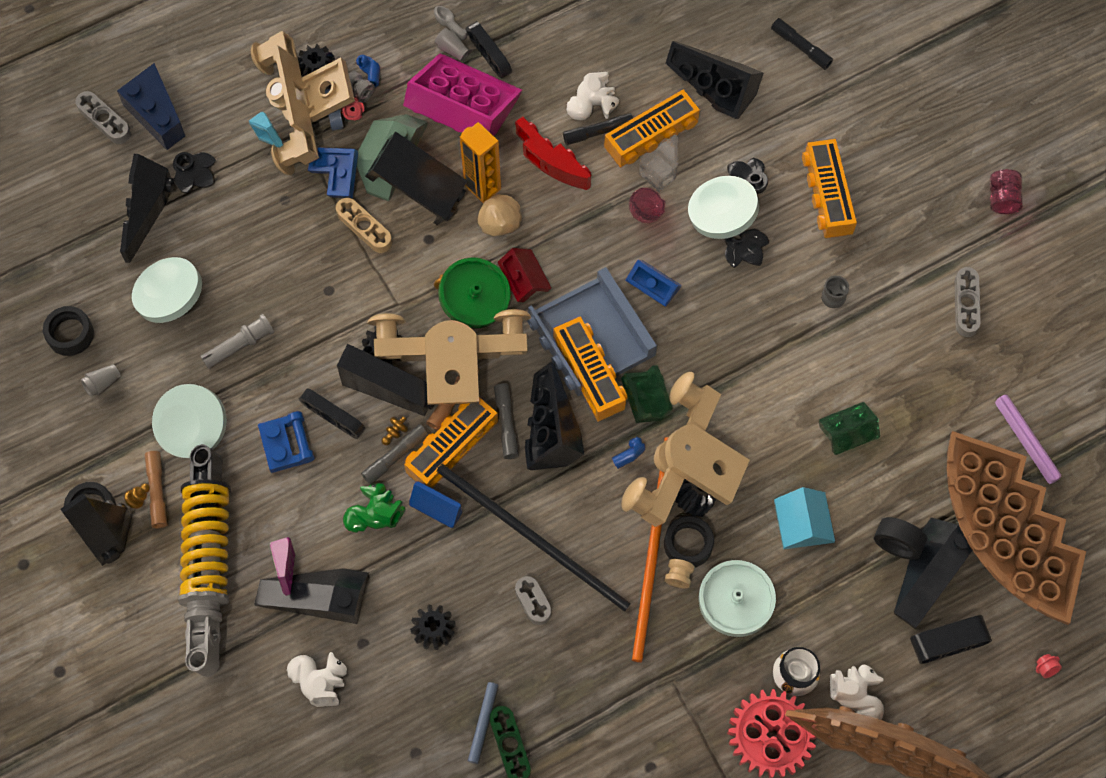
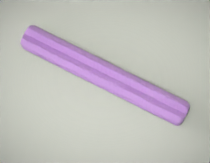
M1003 395L995 401L996 406L1049 484L1058 481L1061 478L1060 472L1009 396Z

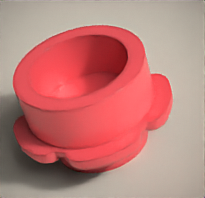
M354 97V102L341 109L346 119L356 121L362 117L364 105Z
M1050 654L1042 656L1037 661L1036 672L1041 674L1043 678L1054 676L1062 668L1059 663L1060 658Z

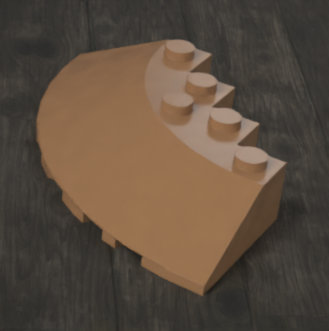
M952 431L947 451L948 489L953 510L968 544L985 568L1011 594L1047 617L1069 625L1086 551L1061 543L1066 519L1041 511L1046 487L1022 480L1027 456Z
M840 706L839 709L787 710L785 716L832 749L855 752L869 763L891 766L908 778H991L976 764L967 759L966 753L963 751L950 749L932 739L913 732L914 728L907 724L898 723L897 726L876 718L857 714L854 710L844 706Z

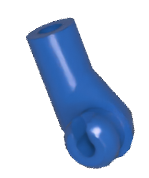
M364 54L358 56L356 63L368 75V81L374 87L379 86V64Z
M641 438L631 439L629 441L630 449L612 457L617 469L633 462L645 452L646 447L642 443Z

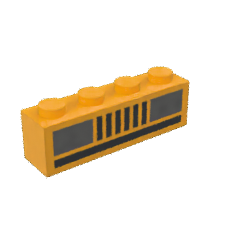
M683 89L605 135L604 147L620 168L626 164L630 165L646 152H653L663 142L673 140L685 129L690 130L698 123L700 109Z
M477 122L474 126L467 127L462 132L460 146L463 178L467 180L465 187L484 203L501 190L499 141Z
M836 139L808 142L806 151L802 153V161L804 167H808L809 171L807 182L809 188L812 187L814 192L812 195L814 209L818 208V228L823 230L825 238L852 235L857 222Z
M580 316L553 328V339L582 385L581 392L597 422L625 410L628 397L623 386H618L616 383V374L610 364L607 365L603 359L605 354L599 343L595 344L592 338L594 334L589 323L585 324Z
M480 397L479 403L460 404L458 411L453 416L449 415L441 423V428L435 434L431 433L425 438L423 446L417 452L413 451L407 456L404 464L406 473L414 481H419L433 488L443 478V476L436 472L438 467L443 463L452 469L498 423V413Z

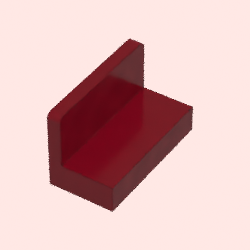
M512 248L497 262L501 271L506 276L517 302L524 303L536 291L548 292L551 289L531 249Z

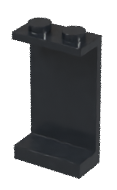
M396 131L387 139L365 175L372 182L380 177L435 214L437 217L433 223L439 225L444 220L448 221L455 211L452 208L456 201L459 202L466 192L463 189L467 183L466 179Z

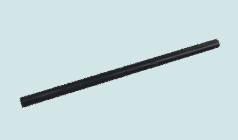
M443 463L438 467L437 473L624 612L631 603L450 468Z

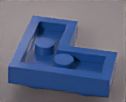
M317 148L319 158L309 163L308 171L311 173L329 174L327 196L353 198L358 151L356 149Z

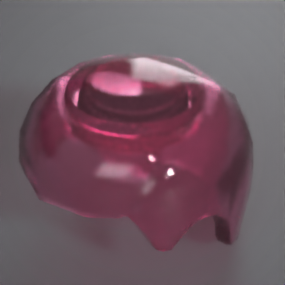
M640 188L634 191L629 199V210L633 218L641 223H653L665 212V200L661 199L660 195L651 188Z

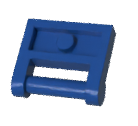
M300 411L258 424L271 473L306 464L315 459L313 451L309 449L302 423L304 417ZM293 426L300 451L298 455L294 456L286 431V427Z

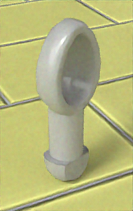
M436 6L434 9L436 20L441 25L453 30L461 41L465 40L467 32L454 21L453 13L446 7Z

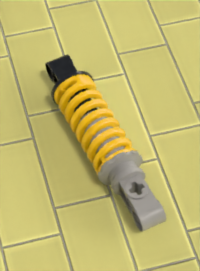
M201 444L194 447L190 453V481L183 483L180 490L184 499L182 504L184 516L181 518V524L184 527L181 531V538L184 542L181 544L183 556L180 559V565L183 567L180 572V579L183 583L180 585L178 602L180 605L187 607V613L184 614V621L187 623L185 631V664L189 670L202 676L210 677L217 672L220 665L219 643L221 639L220 622L222 621L220 607L229 603L227 590L220 589L228 584V579L220 576V574L228 571V565L220 561L228 558V551L221 549L228 545V538L221 534L228 532L229 526L221 521L229 517V512L222 509V507H226L229 504L231 487L222 481L223 460L221 455L208 446ZM205 658L203 665L200 666L202 659Z

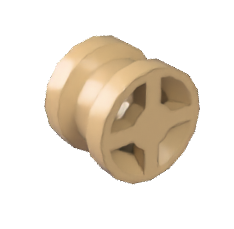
M671 559L668 565L670 571L666 574L664 581L674 587L689 588L691 583L689 577L694 572L695 566L684 560Z

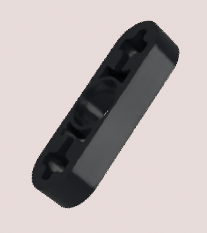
M476 21L467 26L466 32L468 37L497 76L502 79L511 74L512 68L510 63L481 24Z
M307 388L299 398V401L306 408L355 439H358L366 429L358 419L311 389Z

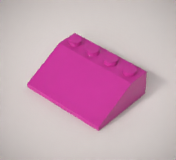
M439 53L408 82L403 106L415 113L429 117L437 123L451 127L457 132H463L467 127H472L479 122L495 136L520 97L522 89Z

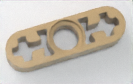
M343 198L336 204L338 218L371 249L378 253H384L391 248L392 239L390 232L355 200ZM343 208H351L352 214L355 216L354 219L349 212H343ZM361 221L371 223L370 227L366 230H360L357 225ZM375 232L376 236L380 239L385 238V243H377L373 233Z

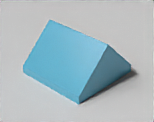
M802 487L774 499L783 549L835 542L825 492Z

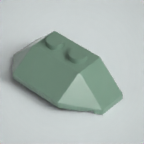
M407 114L373 121L358 150L357 169L367 194L390 201L396 188L380 177L372 182L365 175L387 139L395 131L417 146L428 122Z

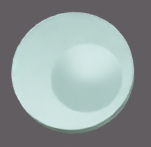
M721 176L703 183L693 193L688 205L689 217L694 228L702 235L714 239L730 238L744 232L753 224L759 212V200L754 187L748 181L735 176Z
M171 257L157 261L146 268L136 280L132 290L133 305L139 314L150 322L164 323L175 320L188 312L198 300L202 289L201 276L194 265L186 259Z
M194 384L179 385L167 391L157 402L152 416L153 433L159 445L168 453L181 458L190 459V453L197 445L204 444L212 450L215 449L222 440L226 430V412L221 400L209 389Z
M731 560L718 564L706 574L700 586L698 600L704 619L713 629L728 636L743 637L758 632L768 623L775 608L776 594L772 581L761 568L746 561Z

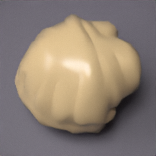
M501 194L494 195L486 200L478 215V225L481 227L482 232L491 236L512 233L520 227L522 221L519 203L512 197Z

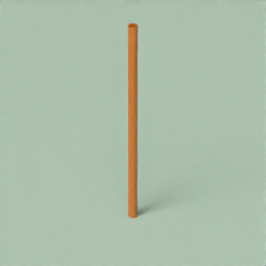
M659 470V477H658L657 489L659 488V485H660V483H661V481H662V479H663V476H664V474H665L664 472H662V471H660V470ZM662 524L657 527L651 525L632 661L639 663L642 662Z

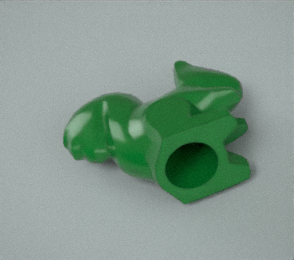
M377 483L370 486H361L362 494L370 500L366 507L353 505L346 510L343 517L344 527L354 533L358 531L363 532L367 527L373 529L394 528L403 516L406 508L401 506L403 503L401 500H397L394 504L391 503L394 498L392 491H386L384 484Z

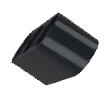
M982 615L930 629L910 638L919 664L946 658L992 642Z

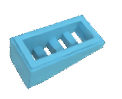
M260 112L249 120V124L259 140L271 145L274 144L279 148L283 146L281 138L266 113Z

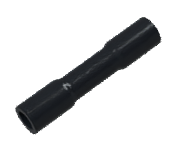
M781 18L776 19L772 24L771 29L786 41L791 42L821 68L826 70L832 64L833 58L798 34L794 28Z
M631 113L597 124L564 131V142L567 146L585 141L594 136L609 133L633 119Z

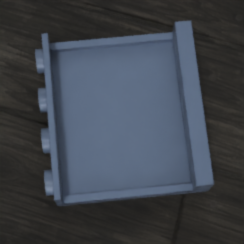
M606 267L597 271V278L564 296L534 310L532 305L528 307L531 319L527 320L530 328L533 331L537 330L541 336L539 341L545 351L549 349L553 356L551 360L555 363L556 369L558 371L562 370L565 375L564 381L570 391L574 390L577 396L583 394L581 392L582 385L555 343L553 328L581 316L585 324L589 323L594 334L592 338L595 344L599 343L605 354L603 359L607 365L610 364L613 367L616 376L656 356L657 345Z

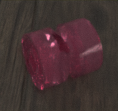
M1005 169L991 174L990 191L992 193L990 195V208L993 212L1013 214L1022 209L1021 173Z

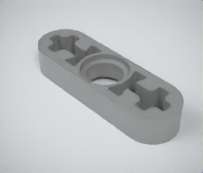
M85 91L76 97L75 102L79 112L113 143L123 144L129 140L131 132L127 123L94 93ZM86 101L92 103L93 111L87 104L84 105L83 103ZM106 113L109 115L108 120L104 122L97 121V117L100 114ZM114 125L116 129L123 131V133H115L112 126Z
M964 267L958 271L954 281L956 330L961 336L971 337L977 333L981 324L979 275L975 269ZM964 276H968V280L971 281L968 289H965L966 281L963 279ZM961 298H971L974 305L972 307L964 306L961 303ZM969 314V324L972 325L970 329L967 328L966 324H964L967 315Z

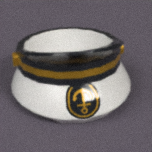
M794 647L783 652L776 659L773 666L775 683L782 691H786L787 694L792 696H803L810 693L816 687L820 678V662L817 656L811 650L804 647Z

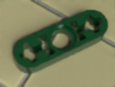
M496 707L490 714V724L507 778H518V776L511 774L514 771V764L512 760L507 762L506 759L516 758L520 754H522L523 758H517L520 768H526L521 778H530L531 768L514 714L508 707ZM503 713L504 717L509 716V719L506 720V726L508 731L513 728L514 732H506L498 736V733H503L500 722L495 723V720L498 719V714ZM507 738H513L518 742V748L514 752H506L503 749L502 744Z

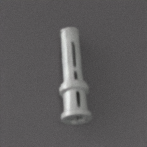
M264 314L259 315L260 318L248 326H241V331L200 355L207 368L210 369L248 344L250 346L257 344L256 341L268 333H275Z

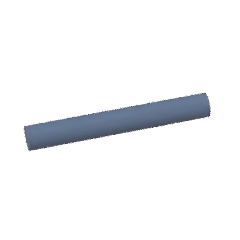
M492 682L487 684L468 757V762L474 764L479 762L498 684Z

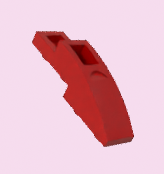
M523 116L515 121L516 134L523 141V155L533 165L552 178L567 185L584 190L591 188L592 175L590 170L585 165H580L570 149L566 150L561 143L553 147L549 139L543 138L539 134L534 123L528 122Z

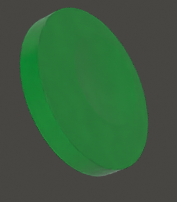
M464 258L447 268L439 283L438 297L443 311L451 320L462 322L470 328H484L496 322L494 316L507 309L510 301V286L504 273L495 264L481 258Z

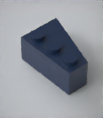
M155 63L117 90L123 106L166 150L185 137L181 122Z

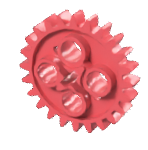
M772 689L770 696H766L764 690H761L759 699L753 693L750 694V703L742 700L740 704L743 710L735 708L733 713L738 718H730L729 721L731 725L735 726V728L728 730L729 735L735 736V738L729 741V745L737 746L733 756L742 755L739 764L743 765L748 762L750 764L748 768L749 773L755 768L759 769L758 777L760 778L764 771L768 772L769 778H773L775 772H778L780 778H784L785 770L794 775L796 772L794 765L801 769L805 766L801 758L810 760L811 754L806 750L815 749L816 745L809 740H814L816 737L785 716L787 710L803 709L805 704L802 703L796 706L794 704L796 696L787 700L786 691H783L780 697H776L775 689ZM770 709L775 710L779 714V719L775 721L768 719L766 711ZM755 716H759L761 718L762 723L757 721L755 719ZM749 727L756 728L760 733V737L756 739L750 738L746 734V729ZM789 729L794 730L798 734V740H788L785 736V731ZM769 731H777L776 737L769 738L767 736ZM782 745L788 747L790 752H786ZM769 747L775 748L779 753V758H768L765 754V749Z

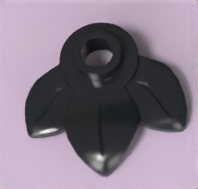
M188 152L177 154L173 160V168L176 172L174 181L179 190L188 193L194 185L199 188L212 186L214 181L213 175L208 168L216 162V159L205 152L194 155ZM189 163V165L182 167L183 164Z
M752 158L747 164L741 161L728 164L727 170L730 176L748 181L754 187L757 194L766 190L768 177L764 173L765 166L761 160Z
M756 229L745 230L738 234L741 240H736L734 237L724 239L727 245L725 258L733 268L737 267L742 260L749 264L760 266L763 261L762 247L770 242L764 233Z

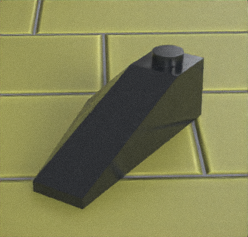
M672 41L665 63L684 81L689 82L700 96H704L715 110L735 119L740 118L757 95L764 74L744 64L676 41Z
M134 154L128 180V183L132 184L131 198H126L129 220H125L123 223L120 253L125 263L132 261L168 202L169 193L174 190V178H171L168 168L140 154Z
M550 362L537 371L533 377L530 400L534 404L533 415L528 418L527 426L531 427L530 439L525 440V456L528 470L567 467L585 455L580 428L555 363Z
M83 493L60 509L102 566L116 561L120 554L125 551L132 515L124 504L119 503L115 505L111 500L102 502L99 497Z
M930 518L922 529L928 540L919 559L909 560L894 614L914 629L917 628L973 551L960 526L957 524Z
M341 568L293 575L291 594L287 596L283 595L278 577L260 579L254 605L358 624L369 573Z

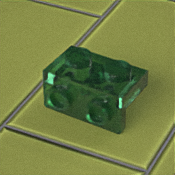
M653 365L647 372L625 373L621 377L636 423L662 421L673 410L664 384V378L658 365Z
M865 402L819 419V427L831 441L832 452L835 455L880 437L878 418Z

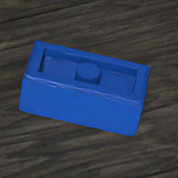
M643 260L636 261L625 280L665 307L682 286Z
M419 481L415 482L409 505L444 525L453 528L462 515L461 504Z

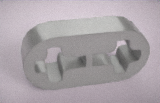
M529 576L521 577L516 583L515 593L528 619L535 625L547 623L551 617V607L538 582ZM522 585L533 586L531 589L533 598L530 599L526 592L521 593L523 590ZM534 603H537L540 609H546L544 617L540 618L539 615H533L535 613Z

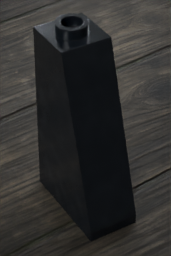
M346 345L337 364L343 386L422 416L426 415L428 409H433L434 405H428L426 381L352 345Z

